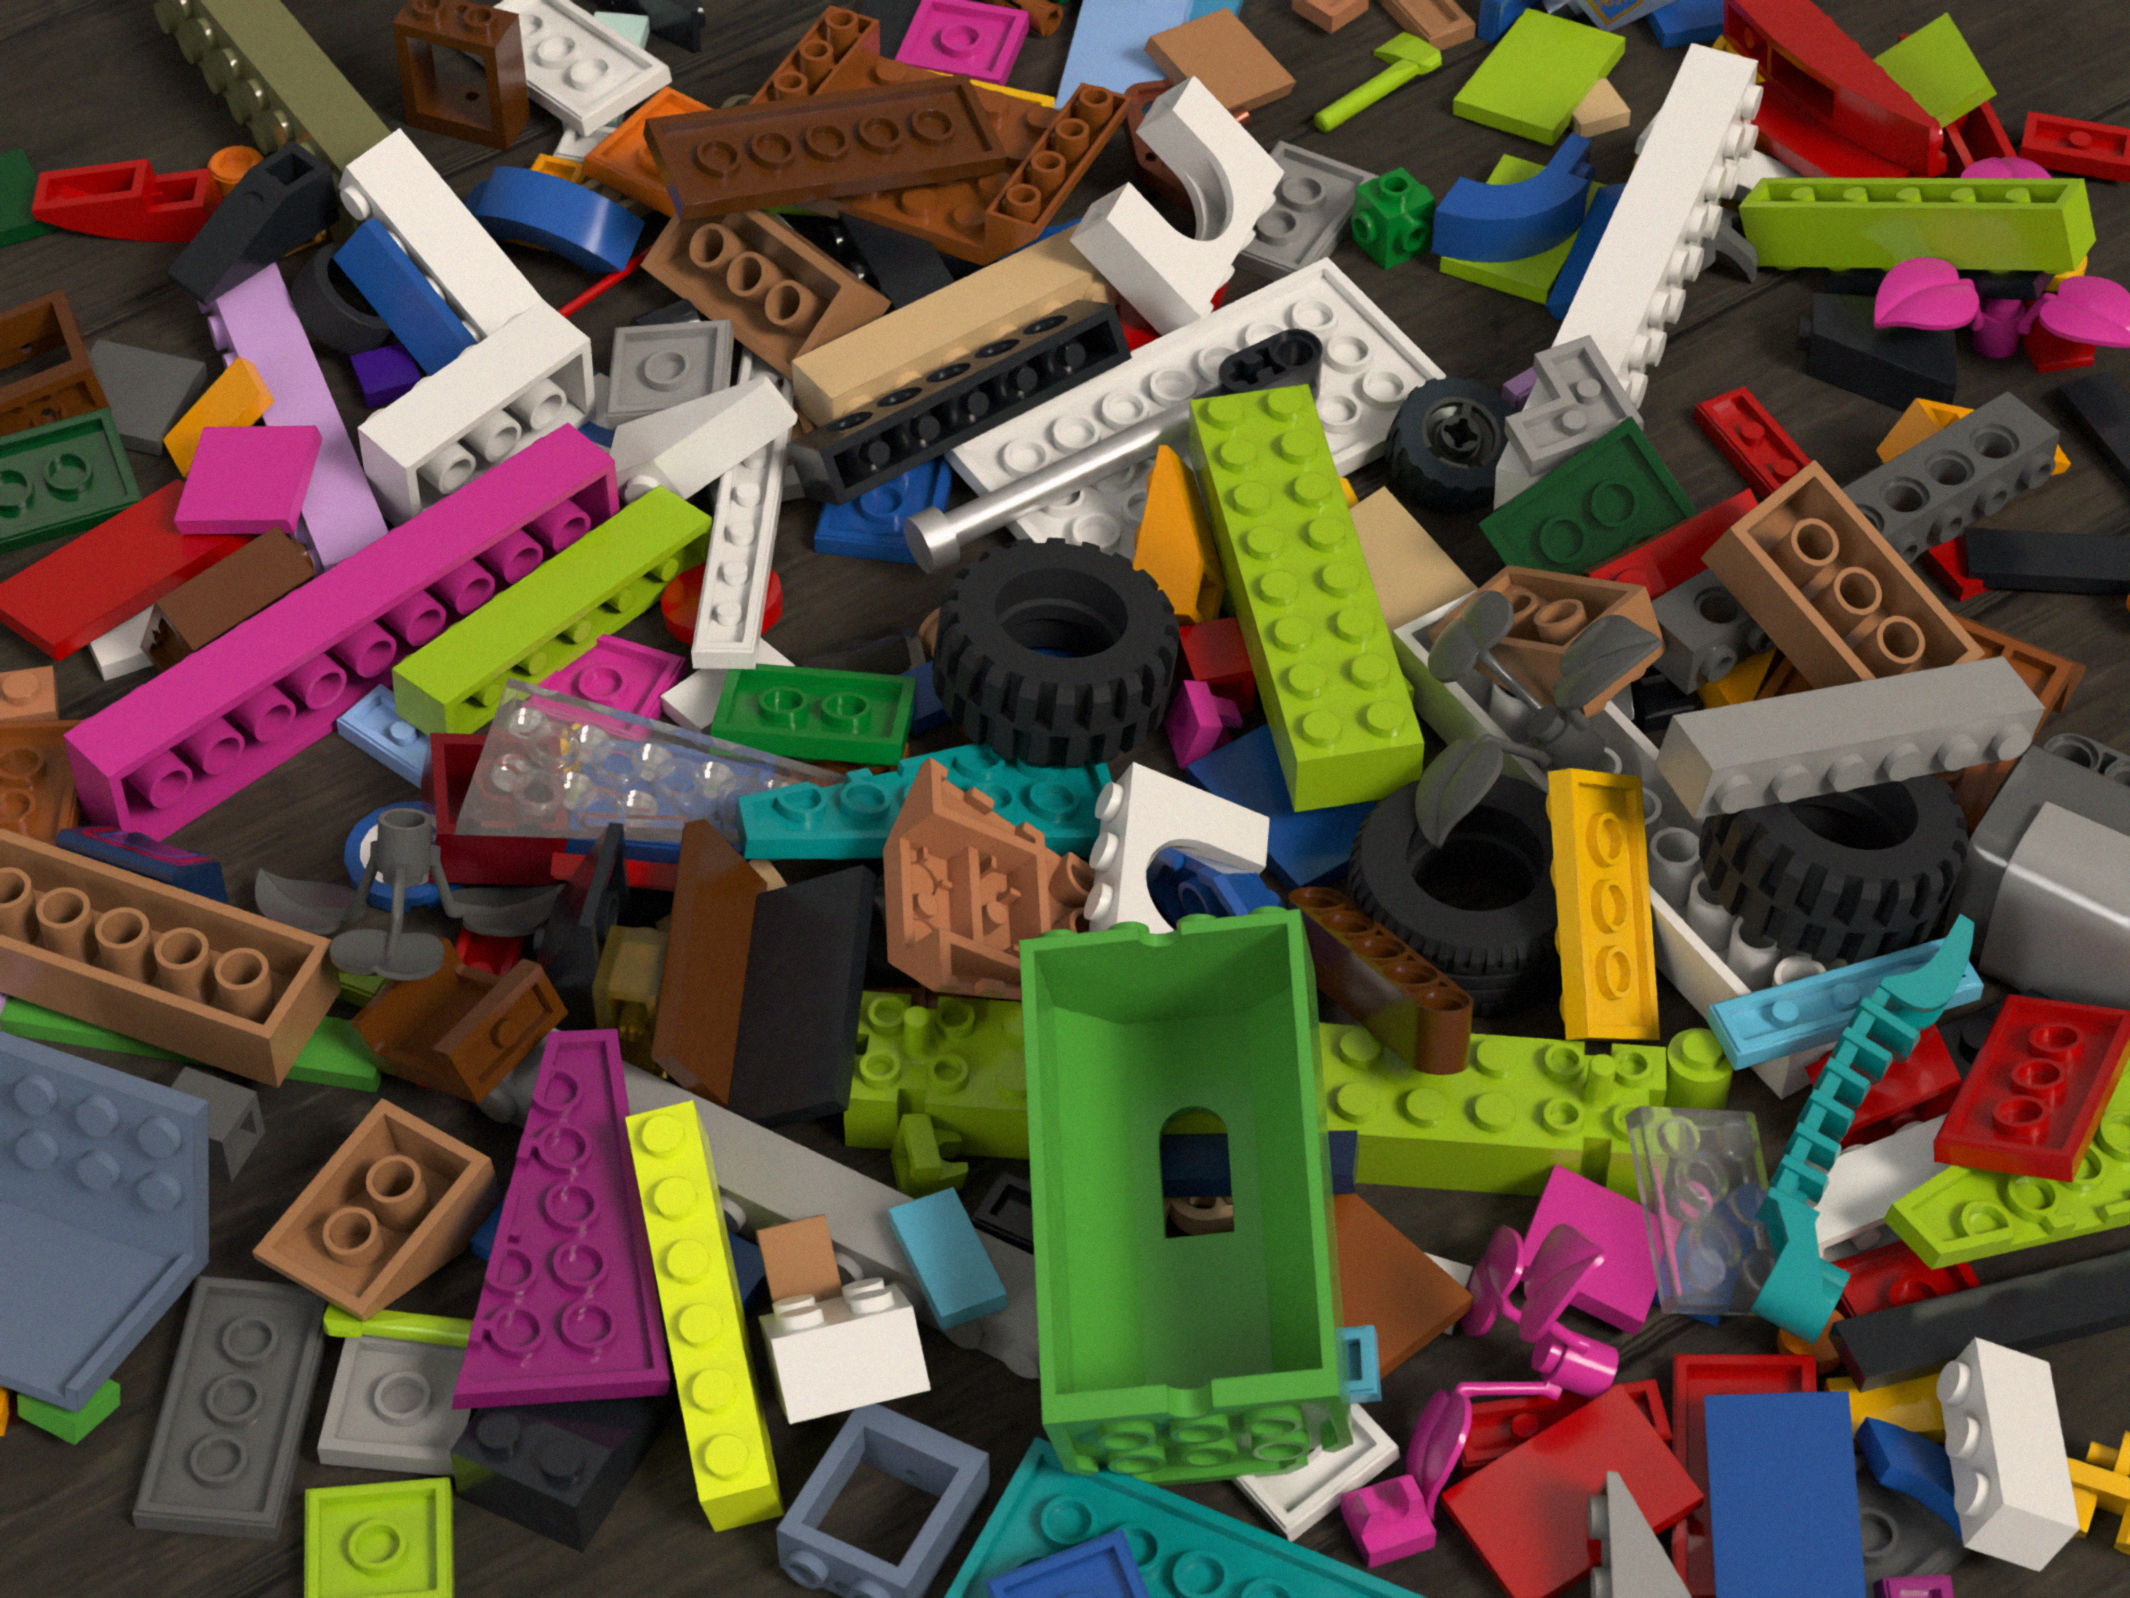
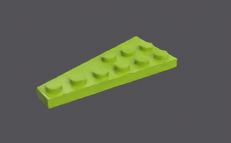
M2130 1058L2073 1183L1951 1165L1892 1203L1883 1220L1931 1270L2130 1225Z

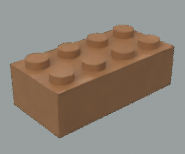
M1813 460L1731 526L1701 557V560L1815 690L1977 661L1985 654L1981 647L1816 460Z

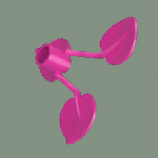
M2017 157L1987 158L1968 166L1960 176V178H2052L2038 164ZM1920 257L1905 260L1893 267L1882 281L1875 301V329L1901 326L1923 330H1950L1970 323L1969 328L1973 331L1971 338L1972 346L1978 353L1989 358H2005L2012 355L2017 350L2020 333L2024 335L2030 334L2032 324L2037 317L2046 330L2058 337L2085 344L2130 349V294L2121 285L2101 277L2076 276L2065 279L2060 283L2057 295L2043 293L2025 314V307L2021 300L1981 299L1979 302L1974 282L1968 278L1959 280L1958 272L1951 263L1938 258Z
M1559 1224L1546 1236L1535 1254L1525 1278L1524 1294L1527 1300L1522 1306V1311L1515 1308L1508 1298L1522 1275L1525 1260L1524 1244L1521 1236L1515 1229L1505 1225L1499 1226L1487 1246L1486 1255L1481 1258L1473 1270L1466 1290L1474 1296L1471 1310L1460 1318L1463 1332L1472 1338L1483 1337L1492 1327L1498 1313L1518 1324L1521 1339L1529 1343H1536L1532 1352L1531 1366L1534 1370L1540 1372L1542 1381L1460 1382L1454 1387L1452 1394L1446 1390L1438 1389L1432 1395L1412 1430L1405 1458V1474L1413 1475L1424 1498L1430 1519L1435 1521L1434 1506L1437 1496L1451 1474L1469 1435L1472 1421V1406L1469 1398L1477 1395H1542L1556 1401L1559 1399L1562 1389L1594 1400L1606 1393L1612 1385L1618 1367L1617 1349L1571 1331L1556 1321L1590 1276L1610 1256V1253L1605 1248L1588 1239L1579 1229L1567 1224Z

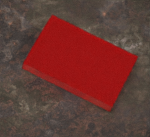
M1619 1384L1441 1493V1504L1508 1598H1556L1590 1577L1592 1567H1602L1601 1539H1589L1587 1499L1588 1495H1598V1489L1606 1471H1618L1655 1535L1702 1507L1704 1495L1623 1386Z

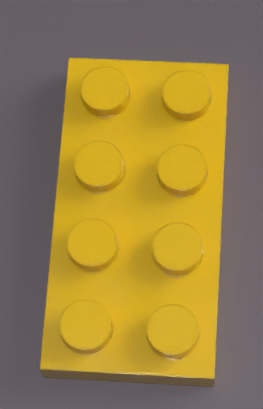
M1573 768L1548 771L1549 793L1546 798V812L1551 822L1554 857L1551 863L1550 875L1556 890L1558 926L1555 932V945L1561 960L1563 989L1559 1006L1562 1020L1565 1023L1566 1040L1611 1042L1660 1040L1642 777Z

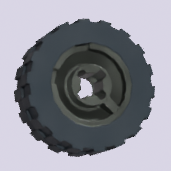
M1446 376L1445 379L1439 380L1435 377L1427 380L1420 388L1416 386L1399 408L1385 441L1388 442V447L1385 451L1386 461H1390L1392 467L1390 472L1395 481L1398 480L1403 486L1402 490L1406 494L1420 500V504L1428 508L1432 506L1441 509V512L1452 514L1453 511H1463V514L1470 513L1480 506L1485 508L1492 504L1495 495L1496 466L1508 443V438L1504 433L1505 417L1514 414V408L1509 401H1504L1498 395L1499 392L1489 386L1487 388L1479 384L1478 380L1469 377L1467 380L1459 379L1457 376ZM1453 439L1459 441L1462 444L1461 448L1453 446Z

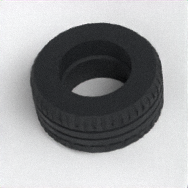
M1500 774L1481 801L1451 829L1441 850L1428 841L1416 818L1415 797L1420 779L1403 786L1380 801L1374 807V810L1365 817V820L1361 822L1351 847L1346 896L1356 903V907L1367 917L1371 916L1373 921L1381 923L1467 992L1474 1000L1473 1018L1504 1015L1534 1005L1559 990L1562 986L1561 960L1555 945L1558 916L1556 890L1550 875L1551 863L1554 857L1551 822L1546 812L1548 793L1526 781ZM1476 876L1490 879L1506 886L1522 900L1497 910L1469 911L1443 904L1429 896L1421 887L1445 877Z

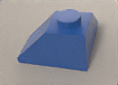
M1172 847L1159 851L1146 871L1148 890L1175 930L1177 929L1179 919L1192 914H1209L1216 918L1247 915L1251 910L1263 906H1278L1286 909L1281 898L1274 891L1267 889L1256 872Z

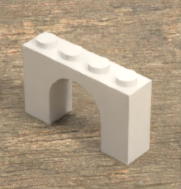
M1195 75L1158 96L1136 131L1144 142L1176 174L1186 188L1195 211V239L1188 238L1175 230L1128 182L1092 203L1069 240L1161 336L1186 326L1195 320L1206 319L1214 307L1210 302L1216 290L1221 288L1233 275L1235 268L1231 264L1237 254L1244 250L1255 237L1256 232L1252 228L1257 219L1266 213L1275 202L1276 196L1273 194V191L1284 174V170Z
M1133 762L1116 783L1108 782L1104 786L1096 803L1095 817L1101 819L1100 831L1089 860L1090 867L1095 869L1094 886L1085 903L1084 918L1090 920L1089 932L1105 931L1114 924L1127 921L1140 922L1147 925L1151 934L1174 931L1157 911L1147 887L1146 871L1157 853L1167 847H1172L1256 872L1259 875L1266 868L1270 818Z

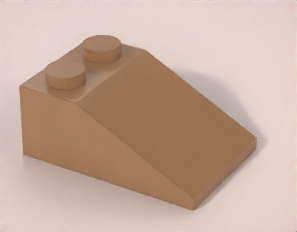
M1507 565L1427 631L1431 642L1434 643L1442 630L1452 620L1461 616L1463 608L1474 596L1488 590L1500 592L1513 606V625L1508 634L1489 651L1544 706L1552 704L1557 708L1558 706L1554 701L1555 690L1553 686L1563 676L1560 670L1562 656L1571 643L1592 623L1605 616L1621 615L1657 636L1662 641L1663 646H1660L1595 699L1579 708L1580 712L1587 718L1600 713L1610 699L1629 683L1641 678L1645 674L1646 669L1667 651L1646 586ZM1479 659L1473 669L1513 693Z
M381 1098L252 1253L256 1260L365 1322L461 1254L470 1244L472 1236L502 1201L503 1196L491 1158Z

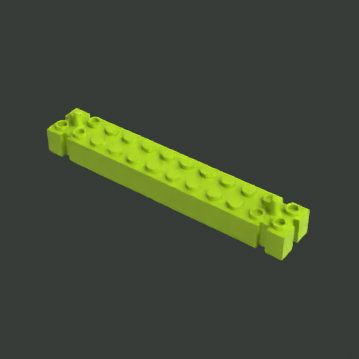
M863 991L849 1109L843 1112L845 1146L892 1150L903 1114L929 1113L933 1127L956 1131L961 1135L962 1142L958 1151L959 1155L1030 1160L1022 1002L938 996L937 1009H926L921 1006L912 1007V994ZM1319 1023L1328 1131L1357 1130L1359 1158L1356 1183L1540 1196L1548 1175L1554 1165L1557 1164L1636 1203L1658 1205L1666 1162V1112H1663L1666 1095V1047L1612 1043L1610 1056L1606 1054L1594 1056L1585 1055V1041L1471 1033L1468 1068L1463 1072L1453 1075H1434L1417 1071L1409 1066L1363 1026ZM1196 1111L1176 1117L1168 1124L1163 1134L1227 1133L1224 1124L1215 1116Z

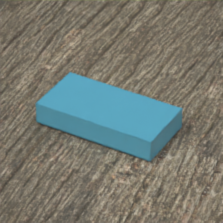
M954 1187L888 1209L889 1224L942 1331L1007 1308V1292Z

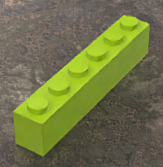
M1761 178L1738 207L1746 240L1754 245L1759 259L1757 266H1773L1780 270H1794L1800 267H1828L1832 271H1845L1851 268H1880L1883 271L1890 272L1893 267L1905 260L1929 257L1945 260L1951 263L1956 270H1988L1992 273H2005L2012 270H2033L2057 275L2068 271H2075L2096 241L2084 178Z
M658 485L638 500L630 502L615 516L596 529L585 533L580 540L552 559L540 564L532 573L507 590L499 592L484 606L462 621L451 625L446 632L417 652L409 654L398 665L393 667L392 679L396 714L427 736L430 733L472 734L533 691L539 683L557 669L560 672L597 645L596 639L602 634L612 635L659 602L666 586L682 572L699 564L706 563L712 532V517L662 485Z

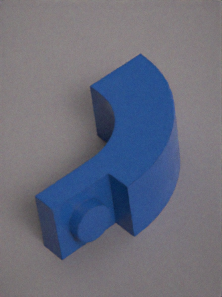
M1571 132L1545 169L1523 182L1492 185L1460 176L1435 210L1432 253L1471 262H1507L1544 253L1569 239L1582 226L1587 193L1595 175V166L1589 164L1592 140Z
M496 166L490 180L479 181L465 202V207L493 240H519L541 246L567 258L588 273L623 272L645 225L642 219L630 211L587 188L556 176L518 167Z

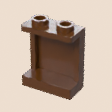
M437 936L445 950L444 962L441 968L435 974L420 980L404 981L392 979L352 1018L351 1027L379 1071L479 1104L568 1014V1011L539 963L522 959L504 977L465 965L450 940Z

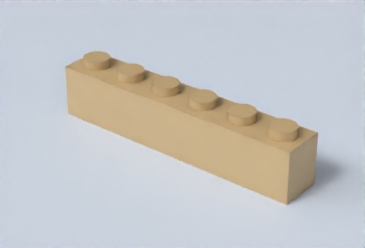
M1077 223L791 360L794 404L819 428L1078 299L1110 303L1115 306L1120 303V292L1069 241L1079 225Z

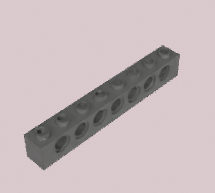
M2006 391L1841 490L1909 566L1919 554L1939 542L1946 543L1951 541L1970 523L1984 515L1991 516L1997 513L2008 500L2028 488L2036 489L2044 484L2055 468L2054 456L2060 432L2013 394ZM1709 568L1651 602L1667 651L1652 665L1686 695L1709 681L1717 682L1723 679L1737 664L1756 653L1763 654L1776 645Z

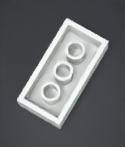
M542 299L523 313L513 315L503 327L480 343L467 347L457 359L434 375L427 376L418 381L411 391L388 407L372 413L365 423L357 428L364 474L381 515L395 527H399L435 505L440 499L453 494L482 476L490 468L498 466L529 447L537 439L545 437L567 422L576 429H579L596 417L590 338Z

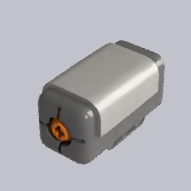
M2062 733L2053 736L2045 743L2043 748L2033 744L2026 751L1981 819L1969 841L1968 853L1956 879L1942 938L1947 937L1960 913L1975 923L1970 955L1980 959L1979 972L2018 991L2025 992L2033 989L2056 1001L2130 1010L2129 755L2074 733Z

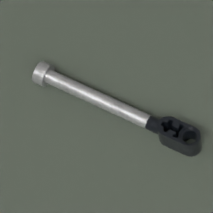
M1303 329L1281 331L1224 359L1219 367L1218 385L945 514L937 507L931 506L903 520V532L914 559L927 574L935 573L959 561V547L1157 454L1159 445L1172 447L1189 439L1190 400L1309 384L1313 400L1315 401L1320 394L1322 343L1316 335Z

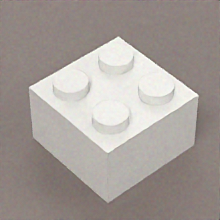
M883 1278L864 1279L843 1286L842 1297L815 1303V1298L812 1294L793 1296L773 1303L774 1313L758 1316L776 1399L789 1424L931 1390L913 1306L896 1284L884 1286Z

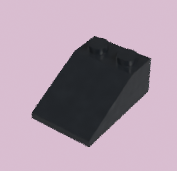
M610 822L556 897L548 924L539 923L536 928L533 941V961L541 965L568 1011V1014L554 1027L560 1031L614 1029L635 959L637 945L623 824Z
M669 1373L670 1383L667 1395L479 1408L450 1450L458 1498L583 1553L680 1405L675 1375Z

